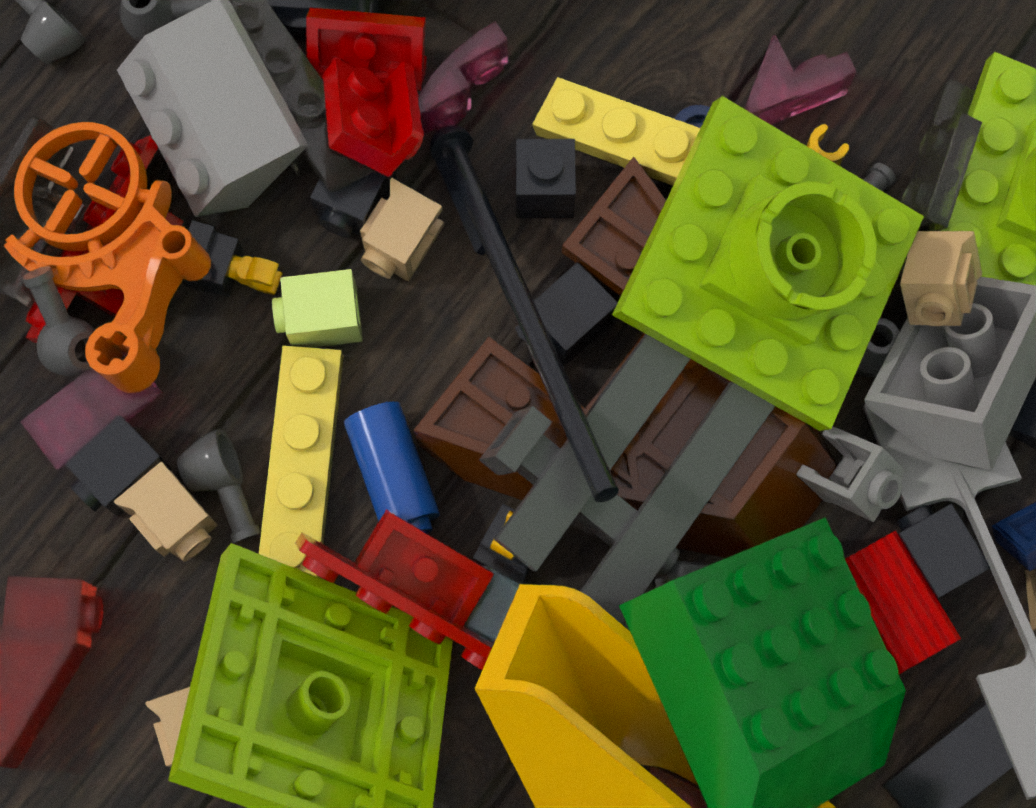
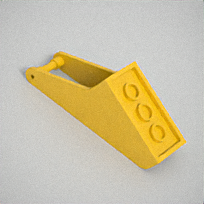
M520 584L475 686V690L535 808H692L641 766L661 767L698 785L631 632L592 598L578 590L557 585ZM826 801L817 808L836 807L832 805L829 801Z

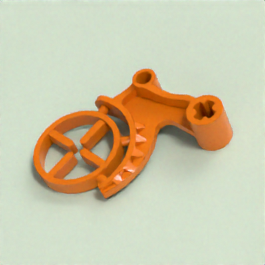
M78 122L68 124L43 136L23 158L15 179L14 197L17 210L29 229L19 239L13 234L5 239L7 243L3 246L29 272L37 268L50 266L54 273L52 279L57 287L76 291H99L112 288L123 291L124 301L111 323H105L98 327L90 335L85 347V354L89 366L120 391L127 393L141 392L150 387L158 376L160 358L156 348L163 335L167 309L175 291L183 279L188 281L202 279L211 267V259L205 249L185 227L171 225L165 219L171 204V186L166 181L156 180L151 185V188L147 189V175L143 161L123 135L99 123ZM84 140H96L79 168V173L89 182L84 185L83 190L93 201L116 212L106 222L92 230L78 234H64L81 207L82 199L73 191L78 186L77 180L69 172L47 163V161L56 152L70 144ZM117 146L124 150L130 166V184L125 198L93 184ZM37 175L69 189L62 196L44 228L37 221L32 205V192ZM42 239L59 249L67 251L89 250V253L74 257H53L35 252L31 248Z

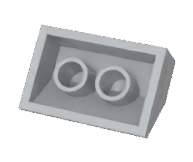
M212 0L145 35L117 69L126 90L132 97L195 217L248 208L309 145L229 0Z
M980 277L977 280L978 283L971 313H964L961 326L910 325L907 317L864 401L869 410L931 457L992 471L1036 378V285Z

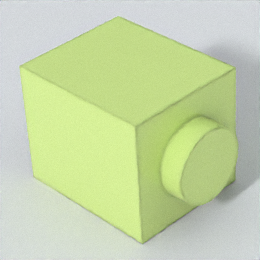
M351 269L280 278L282 297L272 299L274 324L277 333L286 332L291 346L315 348L363 342L357 286Z

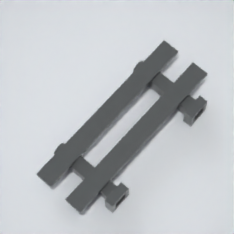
M647 334L643 336L585 415L609 469L613 467L690 361V358ZM730 381L638 511L618 495L606 502H596L568 439L562 448H559L543 435L552 421L534 406L516 411L479 461L498 476L517 471L534 486L494 540L531 570L537 571L570 524L576 519L611 547L580 592L592 598L622 624L625 618L619 605L642 595L654 578L660 579L673 567L680 554L676 546L775 406Z

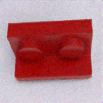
M310 7L306 17L307 81L324 83L323 73L333 60L338 58L355 68L363 67L368 69L384 83L398 65L404 61L414 67L417 91H421L427 69V56H425L426 17Z
M335 58L323 73L329 148L390 177L404 159L409 160L417 153L424 137L414 67L402 61L383 83L368 69L363 67L355 68Z

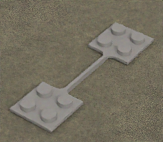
M865 404L863 410L878 446L883 447L906 471L901 478L902 491L900 494L905 510L908 511L942 501L955 502L965 510L1023 642L1025 658L1021 663L978 675L976 680L1026 799L1036 798V637L975 501V496L981 491L1020 481L1022 478L1006 442L992 471L933 458L869 410Z

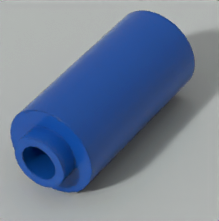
M393 401L373 405L349 416L344 421V426L378 522L387 509L424 532H431L433 529L430 522L439 517L440 512L400 403Z

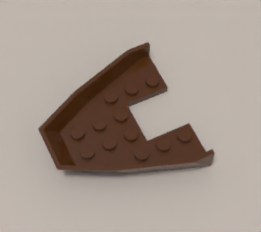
M634 156L562 245V253L575 263L579 262L587 272L620 296L666 202L663 195ZM645 333L638 340V342L631 349V351L624 358V360L620 363V365L613 372V374L606 381V383L602 386V388L595 395V397L591 400L586 408L581 406L585 415L593 406V404L601 395V393L604 391V389L607 387V385L618 372V370L621 368V366L632 353V351L635 349V347L638 345V343L643 338ZM490 337L481 345L414 429L417 445L461 479L519 500H523L534 485L517 471L498 476L479 459L516 411L534 406L552 421L543 435L559 448H562L567 441V436L539 373ZM690 359L610 469L619 489L617 495L638 511L727 387L730 382L728 379ZM775 406L676 548L728 558L803 527L823 500L796 475L802 465L816 470L822 477L829 479L837 467V463L819 430Z

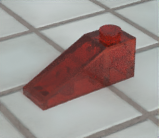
M8 577L0 643V768H18L90 650L92 633H99L103 620L101 596H96L97 587L84 580Z

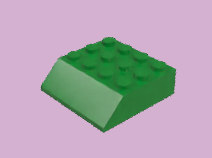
M826 518L679 577L619 605L708 808H817L885 765L906 690L899 677L896 661L885 647L872 619L869 603L864 595L860 593L845 561L842 545L837 537L833 535Z

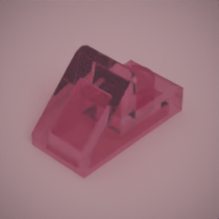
M774 35L768 46L745 110L772 125L846 95L857 71L848 53L845 52L830 59H827L826 55L815 56L799 65L794 72L777 37Z

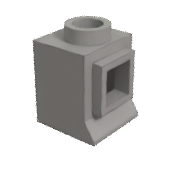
M832 426V429L824 430L822 435L843 457L830 478L822 477L816 470L805 465L800 467L796 475L823 501L836 504L874 522L882 509L892 507L899 499L902 491L901 478L906 471L883 447Z

